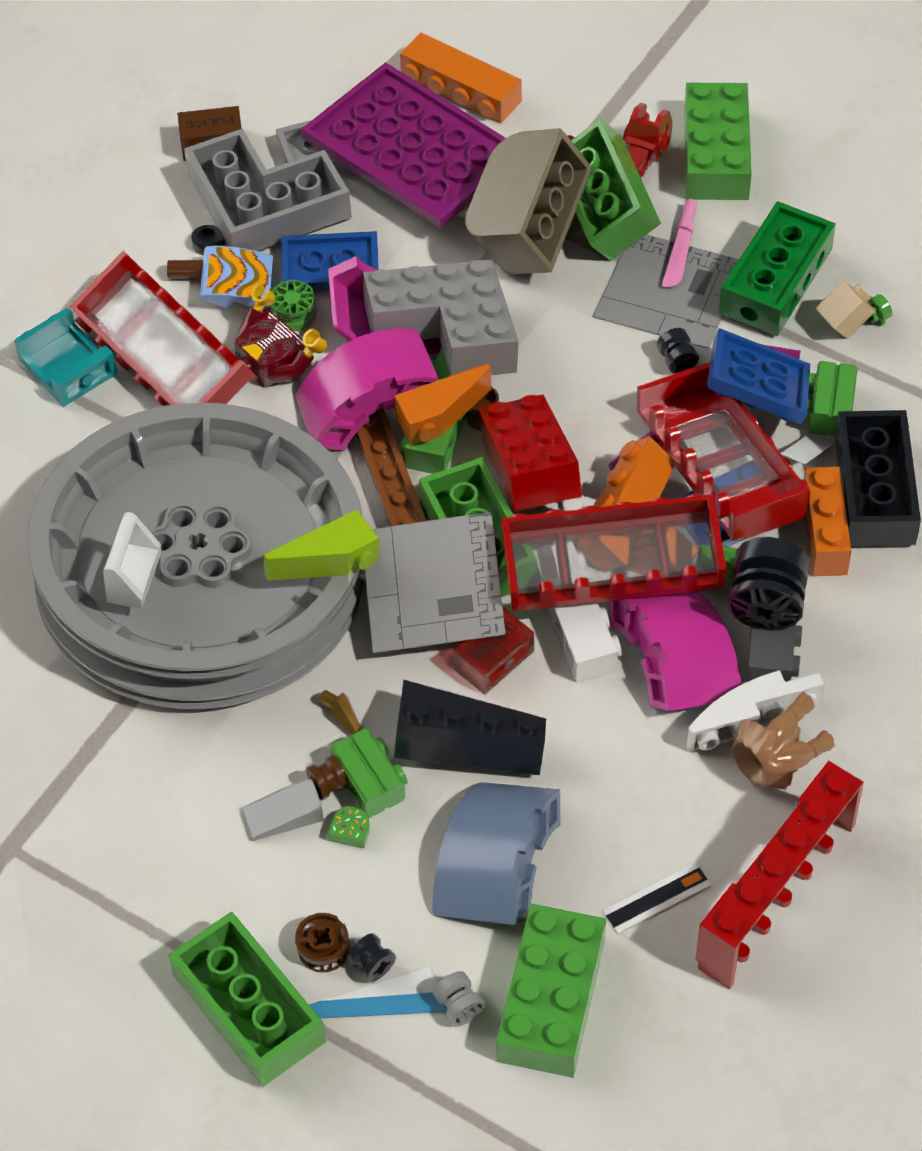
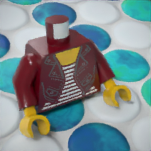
M256 284L251 290V297L255 304L249 307L235 338V355L258 377L255 380L263 387L298 380L303 372L311 366L314 352L318 354L323 353L327 348V342L320 337V333L315 329L306 331L302 339L272 311L267 310L264 312V307H269L275 302V294L268 289L265 296L261 298L265 287L261 284Z

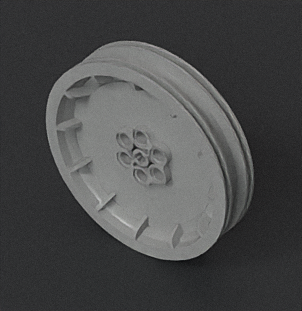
M182 403L156 407L121 418L89 435L69 451L52 470L35 501L29 524L28 544L34 575L36 600L44 626L61 653L84 675L108 690L142 703L177 709H211L238 705L273 694L311 672L339 644L357 612L363 580L358 577L360 571L358 570L345 576L268 581L264 572V554L354 510H358L363 517L357 492L344 468L320 442L293 424L258 410L221 403ZM126 512L135 514L161 544V555L142 609L108 603L106 599L103 570L121 520Z

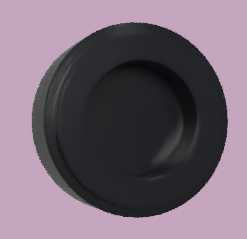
M203 225L196 228L192 233L193 249L200 255L204 256V250L207 246H224L223 234L217 226Z

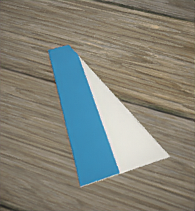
M430 965L309 1004L320 1019L447 1012L445 1005H440L433 995V989L437 983Z

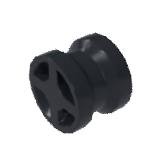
M370 933L362 937L352 947L347 960L352 966L360 967L362 969V976L371 983L383 977L395 963L396 954L389 948L384 949L381 946V939L376 934Z

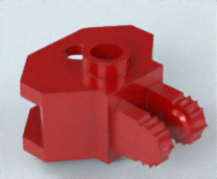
M639 103L634 107L623 134V140L640 178L646 174L645 171H647L651 161L658 162L659 157L666 153L670 144L673 126L670 111L667 110L661 111L657 115L655 122L649 121L650 116L646 112L647 104Z

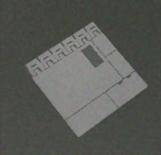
M645 235L622 252L593 316L658 335H662L673 328H683L691 339L690 344L710 348L723 317L719 313L721 286L739 259L689 246L681 282L673 287H661L674 242Z
M491 512L372 529L379 537V561L365 569L373 653L505 635Z

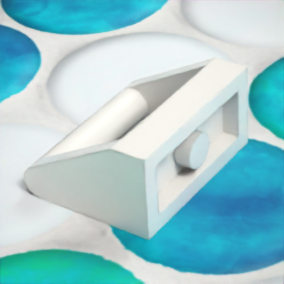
M126 512L123 515L103 570L108 603L142 609L161 555V544L140 519L131 512Z

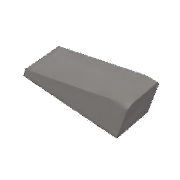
M313 778L298 782L243 807L252 841L324 821L321 802Z

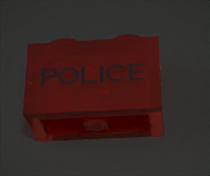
M503 608L505 635L459 641L453 651L454 670L484 695L534 652V631L505 608Z

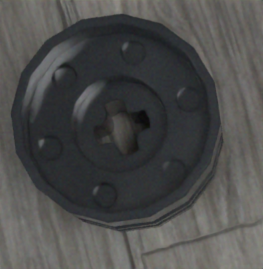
M759 537L743 542L736 550L733 579L731 580L727 608L731 615L742 624L755 629L768 631L784 630L796 625L802 619L805 588L807 586L810 559L806 551L797 544L781 538Z

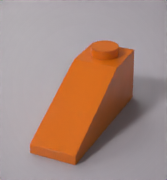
M489 363L394 395L396 418L411 446L421 442H429L435 437L443 435L491 390V367Z

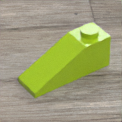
M354 510L265 553V577L268 581L345 576L360 569L365 570L379 561V537L358 510Z

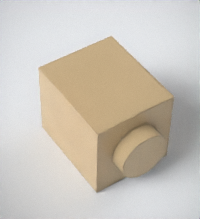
M844 280L816 307V310L826 321L847 339L876 311L868 303L872 297L859 284L852 287Z

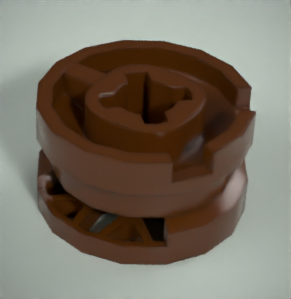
M315 913L306 917L296 930L295 943L301 962L308 969L315 972L328 973L337 970L346 962L350 952L349 934L345 923L343 924L338 919V916L330 913ZM332 963H338L336 967L332 968ZM330 964V969L324 970L323 965ZM321 965L322 970H317L315 967Z

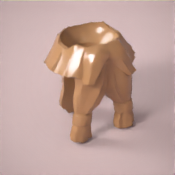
M802 692L787 710L778 715L767 727L749 719L741 720L731 752L739 766V770L742 771L753 785L786 790L791 785L793 773L807 765L813 758L835 747L833 736L826 730L821 731L816 738L807 743L798 741L799 733L801 732L798 722L815 707L812 697L805 692Z

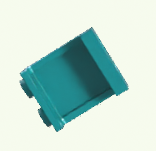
M68 308L50 316L46 321L31 330L25 331L14 340L19 361L63 407L117 375L113 352L106 345L99 349L75 324L73 313Z

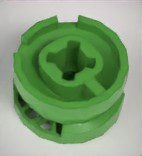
M299 280L281 282L274 287L272 292L275 294V302L271 305V311L293 331L303 330L310 326L316 319L313 289L307 283ZM288 285H293L294 289L288 290Z

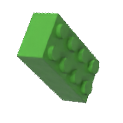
M686 82L684 102L686 200H749L752 172L748 83Z
M600 118L571 140L592 167L576 208V214L589 244L611 261L658 227L661 222L621 134Z
M480 457L420 478V503L429 521L486 512L492 513L501 597L509 595L510 590L501 518L510 517L513 513L484 458ZM529 543L513 545L518 589L523 590L537 585L538 560Z
M530 904L496 1041L497 1062L574 1078L604 947L606 918Z
M232 911L168 954L174 977L262 1087L326 1042L323 1021Z

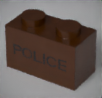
M239 106L178 112L183 161H186L184 148L242 129Z

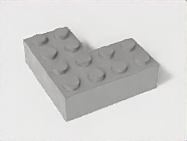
M243 129L184 148L188 175L216 226L222 232L227 246L259 251L281 243V236L304 235L352 218L350 191L325 150L266 170Z
M474 260L472 262L443 263L432 266H411L401 269H380L363 272V304L371 333L392 328H414L418 330L421 339L439 338L450 376L487 363L491 367V375L517 373L519 341L493 260Z

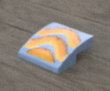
M207 246L203 256L200 299L230 309L234 302L248 307L254 306L255 301L251 297V290L256 284H261L265 287L261 298L265 296L268 289L271 290L273 256L239 247Z

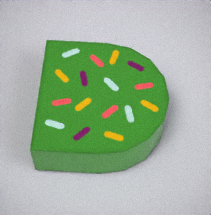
M356 806L341 808L333 817L328 832L329 841L365 848L370 831L367 813Z

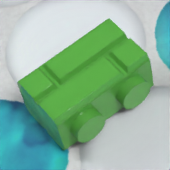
M820 361L817 365L816 374H809V393L813 394V400L808 399L805 419L810 420L808 431L811 434L827 435L828 433L830 436H834L838 411H853L858 371L856 365L843 363L837 365L835 362Z
M365 728L351 735L349 739L346 737L332 744L330 754L334 755L343 767L349 782L348 789L359 807L367 813L368 818L404 800V785L408 783L406 775L399 764L393 766L387 758L390 756V753L381 737L375 739L370 730Z

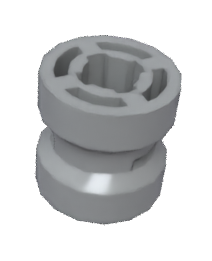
M463 971L446 976L433 989L435 999L440 1005H445L447 1008L446 1015L454 1026H462L471 1022L485 1008V1002L477 992L472 991L471 981Z

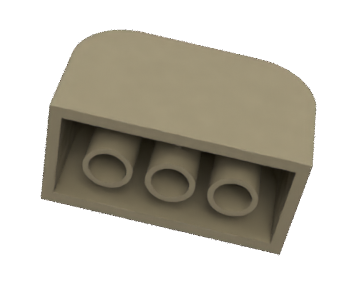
M561 128L515 133L504 139L492 151L465 217L466 227L504 272L509 274L552 272L592 167Z

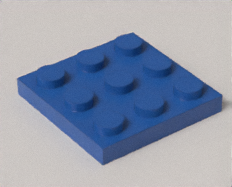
M718 328L713 340L707 388L713 390L719 396L732 397L742 401L750 408L763 409L773 413L783 421H793L802 424L807 415L811 364Z

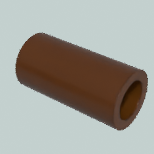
M168 260V279H201L203 260Z

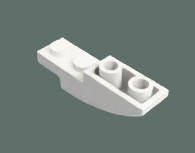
M779 670L760 676L729 691L706 708L689 726L687 740L689 752L700 749L703 751L711 750L719 744L735 740L741 720L749 719L760 723L762 719H775L786 711L802 692L812 697L815 706L821 704L824 683L820 674L817 673L785 682Z

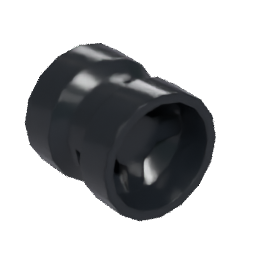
M683 328L670 329L664 332L657 341V347L662 356L666 357V364L673 374L695 367L700 358L695 347L690 345L691 339Z

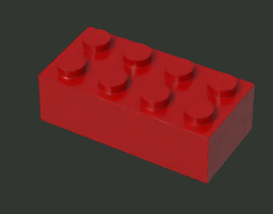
M544 394L538 396L527 395L519 400L505 403L494 402L487 407L478 408L483 445L514 511L582 497L579 462Z

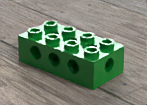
M777 201L721 286L719 313L778 336L830 254L833 247L836 223Z

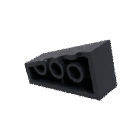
M403 680L394 758L540 775L545 745L546 718Z

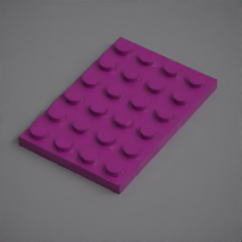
M386 62L301 129V135L304 140L321 151L325 150L327 155L439 228H442L471 203L492 151L499 143L506 139L501 134Z

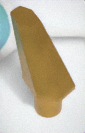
M324 690L319 697V702L331 709L330 714L351 735L361 731L362 727L348 696L344 693L337 696L328 690Z

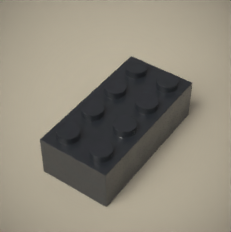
M907 410L838 411L834 439L837 466H840L851 546L916 545L921 517Z

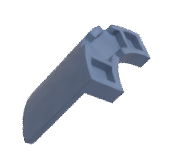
M480 782L472 786L456 806L444 834L435 872L433 914L441 917L516 925L525 920L531 904L534 877L537 869L534 864H531L535 850H543L550 835L560 826V789Z

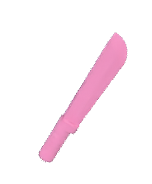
M693 199L685 201L661 287L676 286L683 278L689 243L694 229L692 222L697 208V202Z

